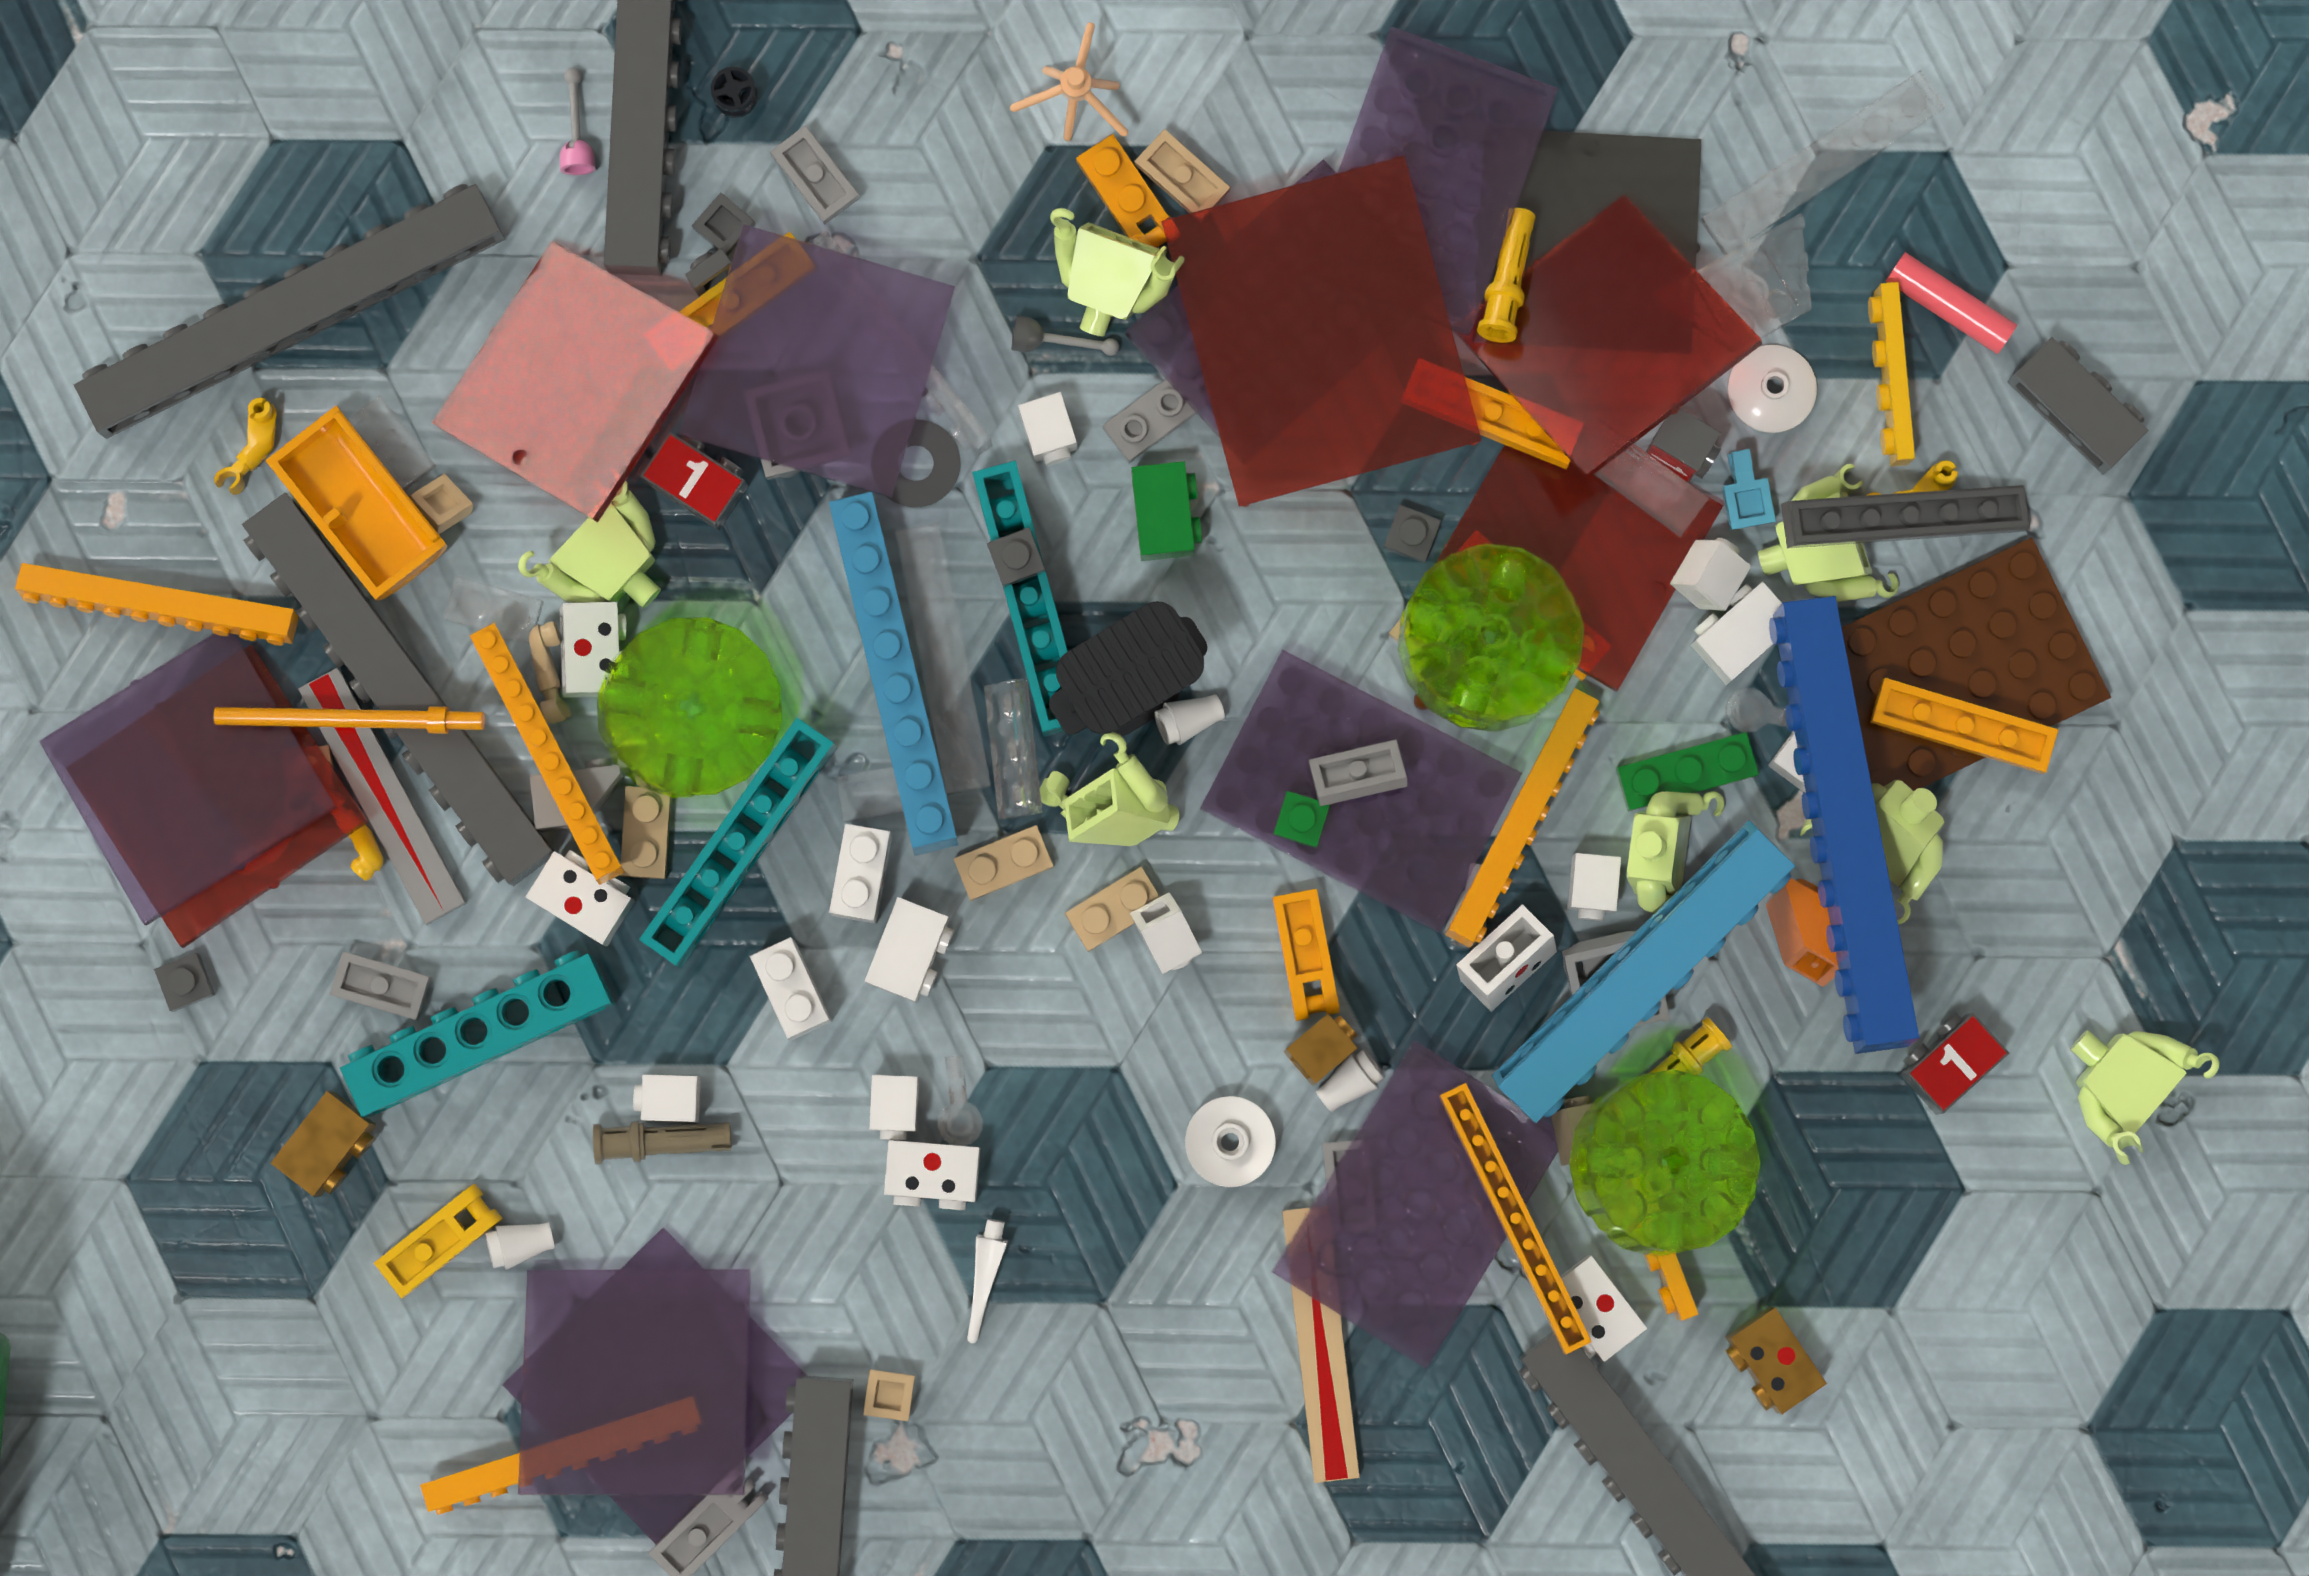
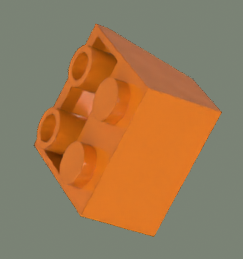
M1790 878L1787 884L1781 890L1772 894L1766 903L1776 941L1785 966L1824 987L1835 978V971L1839 970L1836 952H1831L1827 943L1826 930L1827 926L1831 925L1828 908L1821 906L1816 885L1804 879L1794 880Z

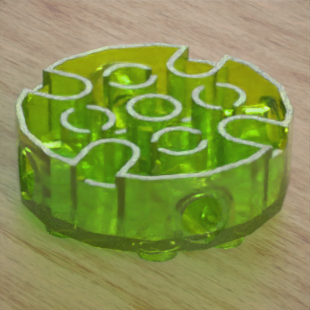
M1484 543L1450 554L1443 561H1439L1424 573L1401 615L1397 650L1407 683L1430 711L1460 728L1497 732L1530 723L1556 703L1581 661L1584 623L1579 607H1576L1573 594L1564 585V579L1551 564L1519 547ZM1487 631L1494 633V645L1486 642L1484 635Z
M708 617L671 618L633 636L608 663L597 693L598 731L614 762L639 787L672 799L709 797L747 780L771 754L782 723L781 685L766 653L740 629ZM692 698L693 705L699 708V712L688 719L687 711L680 709V703Z
M1671 1069L1620 1081L1598 1097L1590 1110L1585 1112L1575 1128L1569 1166L1577 1201L1587 1217L1591 1216L1598 1228L1608 1235L1607 1238L1625 1250L1659 1257L1709 1247L1735 1229L1755 1198L1760 1158L1753 1127L1734 1097L1706 1077ZM1662 1157L1667 1161V1165L1662 1164Z

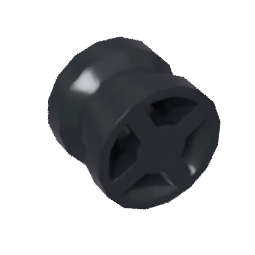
M735 66L726 67L718 71L712 80L711 95L716 107L725 116L731 118L744 117L756 106L758 99L757 89L751 75L744 69Z

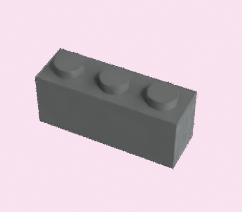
M2051 337L2007 383L2103 475L2149 430L2142 424L2145 421L2144 417L2134 406L2126 402L2122 404L2110 393L2112 387L2103 376L2095 371L2090 374L2078 362L2080 356L2071 345L2063 340L2058 343Z

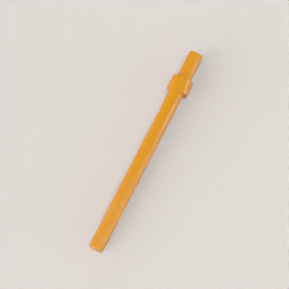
M429 706L427 711L215 707L214 723L215 725L406 728L427 729L428 733L448 734L449 729L484 730L485 714L484 712L450 711L449 707Z

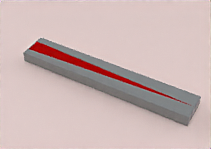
M338 667L298 688L309 709L362 710L341 669ZM319 727L425 925H429L467 904L372 728Z

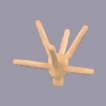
M1089 22L1086 25L1076 66L1070 67L1065 71L1049 66L1043 67V74L1060 80V85L1010 105V110L1017 112L1063 94L1068 99L1063 135L1065 141L1072 139L1077 102L1084 99L1121 136L1128 135L1127 128L1091 92V88L1118 90L1120 88V84L1117 81L1091 78L1088 71L1085 70L1095 29L1094 23Z

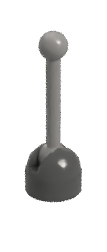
M1020 315L1015 317L1011 344L1012 351H1033L1042 342L1098 349L1108 356H1113L1119 351V343L1114 338L1098 341L1044 333L1042 326L1034 318Z

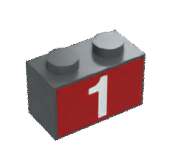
M1674 405L1642 458L1688 485L1695 475L1702 479L1719 455L1721 448L1716 446L1715 442L1721 432Z
M669 432L641 474V479L660 494L720 531L748 488L746 481L741 478L744 471L724 457H721L716 462L705 455L703 452L707 447L691 435L684 432L682 437L679 438Z
M1955 1013L1936 1030L1941 1036L1929 1048L1922 1043L1903 1060L1908 1067L1899 1075L1935 1115L1944 1114L2010 1054L1974 1013L1965 1014L1962 1018Z

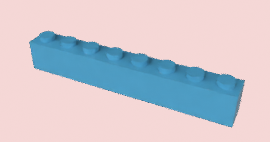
M873 492L830 501L831 515L914 855L917 856L958 846Z
M1748 820L1492 1074L1498 1088L1535 1123L1543 1116L1548 1118L1556 1113L1565 1101L1563 1096L1575 1084L1581 1086L1586 1083L1597 1069L1596 1064L1608 1052L1610 1054L1617 1052L1628 1040V1032L1640 1020L1645 1022L1653 1017L1661 1007L1662 1003L1660 1000L1672 988L1678 990L1683 987L1694 973L1692 968L1705 956L1710 958L1715 955L1725 944V936L1737 924L1742 926L1751 920L1759 909L1757 904L1769 892L1774 894L1787 884L1791 878L1790 871L1795 865L1769 838Z

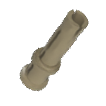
M639 1121L632 1122L628 1127L603 1128L601 1124H593L595 1165L603 1164L604 1160L632 1158L634 1162H641V1160L646 1159L647 1155L731 1151L730 1122L644 1127V1123L639 1124Z

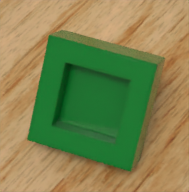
M1287 791L1273 835L1317 848L1330 804L1319 806L1318 800Z

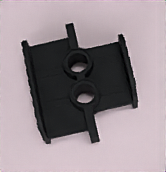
M1159 601L1150 602L1069 650L1060 658L1056 667V677L1062 689L1051 696L1049 707L1062 729L1068 734H1077L1088 728L1098 734L1116 732L1121 736L1128 735L1155 719V711L1162 709L1164 703L1177 701L1180 691L1200 678L1204 669V656L1208 648L1207 642L1191 618L1180 617L1176 610L1167 603Z

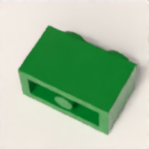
M1185 461L1131 467L1141 562L1194 556V544L1202 543L1200 517H1191L1189 500L1197 499L1195 472L1186 473Z

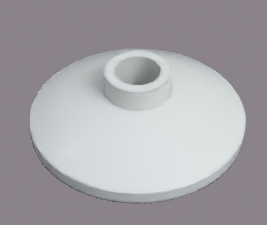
M1764 345L1745 353L1734 365L1727 387L1729 402L1736 416L1748 427L1764 433H1781L1798 426L1811 412L1817 395L1816 378L1809 363L1796 351L1780 345ZM1770 379L1779 380L1782 384V391L1777 394L1771 393L1767 389V381Z
M1235 1096L1216 1098L1204 1104L1190 1120L1185 1136L1186 1153L1192 1167L1205 1180L1223 1187L1242 1186L1260 1177L1270 1165L1276 1146L1274 1128L1267 1114L1255 1103ZM1227 1133H1233L1238 1137V1147L1233 1151L1225 1150L1222 1147L1221 1139Z

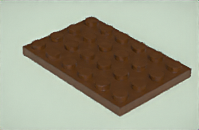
M2032 537L1841 627L1871 784L1879 783L1885 786L1894 780H1900L1915 791L1986 758L1870 723L1880 685L1884 678L2049 727L2111 698Z

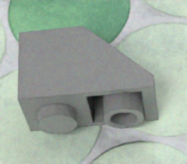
M611 758L585 761L586 769L572 770L595 815L625 778L624 768L619 764L612 765ZM529 775L535 829L541 833L569 829L542 775Z

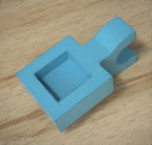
M1750 449L1728 454V464L1734 484L1725 485L1721 488L1729 531L1776 522L1768 478L1754 480Z

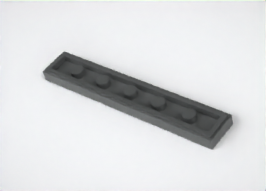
M2024 485L1794 500L1781 504L1787 549L2014 533L2030 529Z

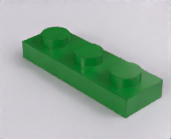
M1747 732L1616 768L1628 812L1647 807L1652 796L1659 792L1698 793L1759 775Z

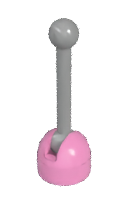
M569 68L564 74V79L569 84L572 140L565 143L560 151V172L567 175H585L596 170L595 154L592 147L587 142L581 140L578 84L582 79V74L577 68Z

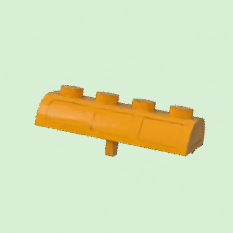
M337 405L265 460L375 600L380 601L400 590L432 565L447 549L445 541Z

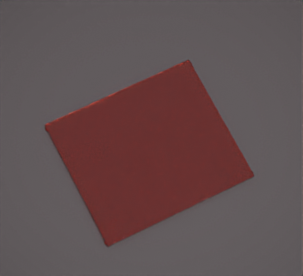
M1405 155L1394 156L1393 159L1175 218L1168 217L1161 221L1172 262H1176L1180 255L1185 258L1184 263L1175 275L1238 507H1249L1250 504L1459 447L1474 446L1482 441Z

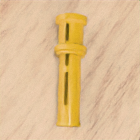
M1513 208V210L1510 209L1507 212L1505 232L1501 243L1494 281L1489 284L1484 294L1487 306L1484 319L1478 323L1477 332L1483 338L1494 342H1512L1517 337L1518 330L1514 326L1517 310L1523 305L1525 299L1524 292L1521 289V280L1528 255L1531 233L1536 219L1532 211L1524 208Z
M1709 1017L1703 1018L1701 1020L1702 1026L1683 1042L1676 1041L1673 1043L1670 1049L1672 1053L1670 1056L1641 1078L1611 1105L1609 1104L1610 1110L1615 1113L1618 1123L1624 1129L1628 1128V1125L1658 1102L1689 1074L1692 1077L1695 1075L1699 1076L1703 1072L1702 1067L1722 1050L1728 1052L1733 1047Z

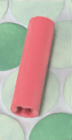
M1906 252L1901 256L1885 281L1886 283L1899 282L1900 292L1996 354L2001 351L2017 327L2016 323Z

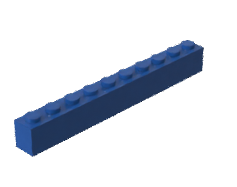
M1836 596L1783 602L1773 614V618H1770L1769 632L1772 643L1774 645L1778 644L1781 661L1777 665L1778 681L1781 688L1787 689L1789 705L1785 709L1786 724L1790 732H1795L1797 748L1794 749L1793 754L1794 767L1797 775H1803L1806 791L1802 794L1803 814L1806 819H1811L1814 836L1810 838L1811 857L1815 864L1819 863L1822 881H1819L1818 884L1819 900L1823 908H1828L1831 924L1827 926L1826 936L1830 951L1836 952L1839 970L1835 971V986L1839 997H1844L1847 1015H1844L1843 1018L1844 1034L1848 1042H1853L1855 1054L1909 1047L1920 1037Z

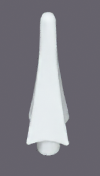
M987 1219L984 1235L977 1234L974 1292L967 1336L968 1342L971 1344L976 1343L978 1340L988 1297L1009 1241L1002 1239L1005 1222L995 1219Z

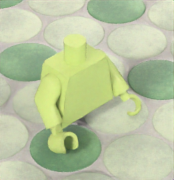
M1064 208L1052 211L1050 219L1056 226L1054 229L1055 255L1062 283L1068 288V299L1087 306L1080 325L1081 330L1096 336H1105L1111 316L1127 320L1134 313L1147 312L1167 296L1175 274L1184 263L1185 258L1180 255L1176 262H1171L1165 256L1167 252V247L1165 246L1159 249L1089 222L1079 227L1078 232H1076L1073 224L1061 218L1073 220V212Z
M1846 464L1834 476H1827L1802 487L1791 501L1848 497V495L1862 486L1863 481L1855 485L1848 484L1844 480V474L1850 472L1855 466L1853 464ZM1783 521L1775 525L1780 544L1758 551L1759 561L1766 576L1788 569L1793 584H1803L1809 594L1822 598L1836 596V601L1842 602L1870 598L1875 596L1877 592L1883 598H1890L1897 593L1899 588V581L1894 573L1887 574L1891 580V589L1888 592L1884 589L1881 580H1875L1874 577L1869 575L1873 572L1863 543L1787 549Z
M611 470L618 479L615 488L607 490L599 480L597 481V488L606 499L548 560L550 563L545 565L537 563L531 570H527V560L535 555L533 551H527L521 556L518 568L525 577L537 576V581L566 602H618L627 593L636 603L645 608L661 591V588L645 574L655 562L651 551L656 541L647 511L634 494L627 490V482L617 470Z
M1116 732L1104 734L1100 740L1103 746L1107 739L1117 743L1119 750L1114 753V756L1119 763L1116 765V769L1112 768L1069 797L1065 793L1070 785V781L1064 774L1058 771L1051 772L1049 778L1044 779L1039 789V799L1042 803L1052 807L1060 806L1063 809L1060 814L1067 821L1069 842L1134 846L1160 830L1173 831L1179 822V810L1177 806L1168 804L1165 784L1162 781L1152 779L1134 754L1127 755L1126 741Z
M1894 780L1885 786L1879 783L1871 785L1889 879L1903 891L1897 899L1905 909L1904 916L1897 920L1899 925L1906 922L1911 914L1909 905L1911 899L1913 898L1918 901L1943 865V840L1938 833L1945 822L1943 817L1935 811L1937 800L1931 791L1925 788H1918L1913 791L1903 781ZM1807 819L1804 822L1800 836L1812 828L1811 819Z
M1712 791L1701 797L1698 793L1659 792L1652 796L1645 811L1635 813L1627 866V879L1634 894L1637 895V901L1641 908L1655 914L1682 887L1691 815L1696 816L1702 810H1707L1709 802L1715 798L1717 808L1713 815L1720 816L1725 807L1723 796L1720 793Z
M2086 1030L2070 1048L2076 1056L2088 1065L2076 1080L2077 1086L2081 1089L2078 1101L2085 1124L2107 1146L2114 1147L2117 1159L2123 1165L2130 1164L2128 1156L2122 1151L2125 1147L2135 1146L2139 1152L2143 1153L2141 1141L2135 1133L2187 1074L2184 1069L2189 1070L2192 1067L2198 1069L2204 1062L2212 1060L2211 1068L2203 1074L2207 1079L2213 1077L2219 1069V1060L2212 1053H2202L2198 1056L2196 1049L2173 1038L2142 1031H2133L2128 1035L2124 1033L2117 1034L2105 1045L2089 1030Z

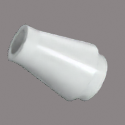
M1213 694L1208 697L1164 703L1162 709L1155 711V719L1164 742L1167 745L1174 742L1181 745L1215 722L1225 719V713L1219 697Z
M1363 1049L1356 1055L1351 1053L1326 1083L1316 1090V1093L1324 1105L1331 1112H1334L1339 1107L1379 1089L1378 1083L1385 1076L1373 1058Z
M549 1222L534 1225L495 1226L496 1231L485 1233L493 1268L504 1266L505 1270L544 1251L555 1249Z

